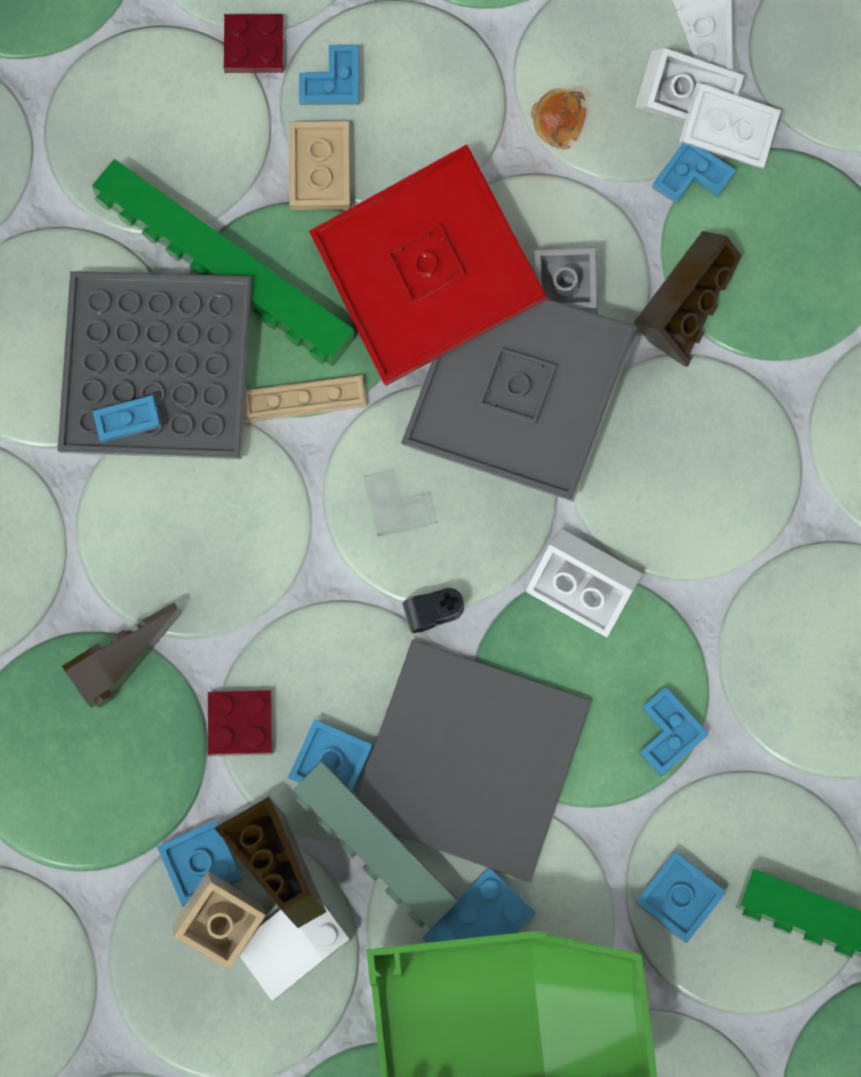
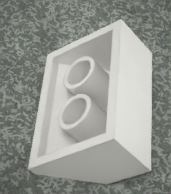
M561 528L548 546L526 592L603 636L608 637L643 574Z

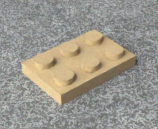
M349 121L289 122L290 210H340L350 208Z

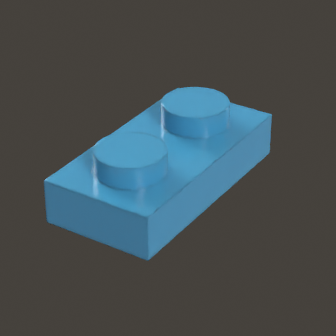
M153 395L93 411L99 440L102 443L162 427Z

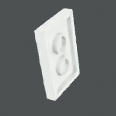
M698 83L694 89L679 142L762 169L766 163L781 110Z

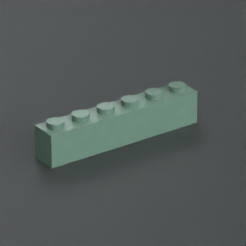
M323 761L293 789L298 794L294 799L307 812L312 808L320 816L317 820L319 825L330 835L335 831L343 840L340 846L352 858L358 855L366 863L362 867L365 872L375 881L380 877L388 885L385 892L397 904L403 901L411 909L408 915L419 927L422 928L426 924L431 929L458 902V898Z

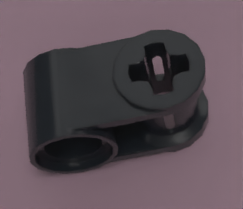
M445 588L429 594L414 596L402 602L411 633L424 632L438 625L455 621L462 616L464 611L463 597L459 591L453 588ZM451 599L455 603L454 610H448L447 606H445V600Z

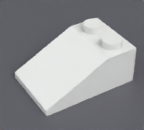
M666 48L652 50L635 108L663 118L685 123L696 84L702 83L738 96L744 75Z
M325 906L326 913L300 928H297L282 910H279L255 930L239 954L272 1001L351 942Z

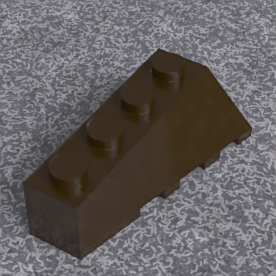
M702 231L633 322L649 343L685 367L689 366L692 359L689 354L694 344H699L704 335L701 329L708 315L713 316L717 308L716 298L720 290L725 291L742 256L728 236Z
M270 796L214 828L297 928L326 913L287 818Z

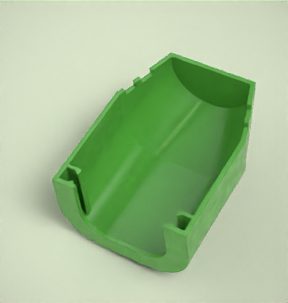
M539 931L366 949L381 1077H657L642 954L549 935Z

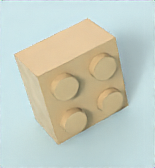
M208 871L172 924L175 938L230 969L266 914L261 902Z

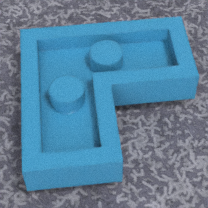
M329 45V72L299 73L300 105H359L358 45Z
M682 143L656 178L652 188L676 204L692 182L719 197L734 176L736 170L709 152Z
M667 687L642 707V711L662 733L639 754L662 777L709 734Z

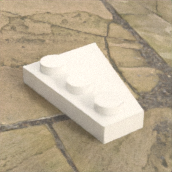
M673 0L693 57L734 72L732 0Z

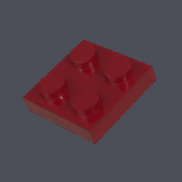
M224 14V73H283V14Z
M271 690L208 692V756L272 755Z

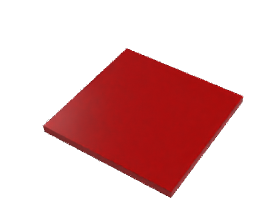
M467 144L309 231L385 386L548 299Z

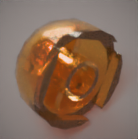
M568 88L551 89L533 105L531 117L537 136L544 143L566 150L571 147L567 145L571 138L573 141L578 139L586 116V108L581 107L580 99L585 100L582 92Z

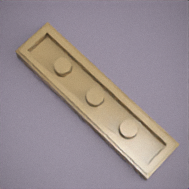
M359 375L246 390L245 423L366 407L363 377Z

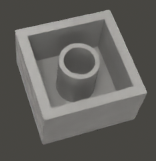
M596 248L534 250L535 275L547 298L598 314Z

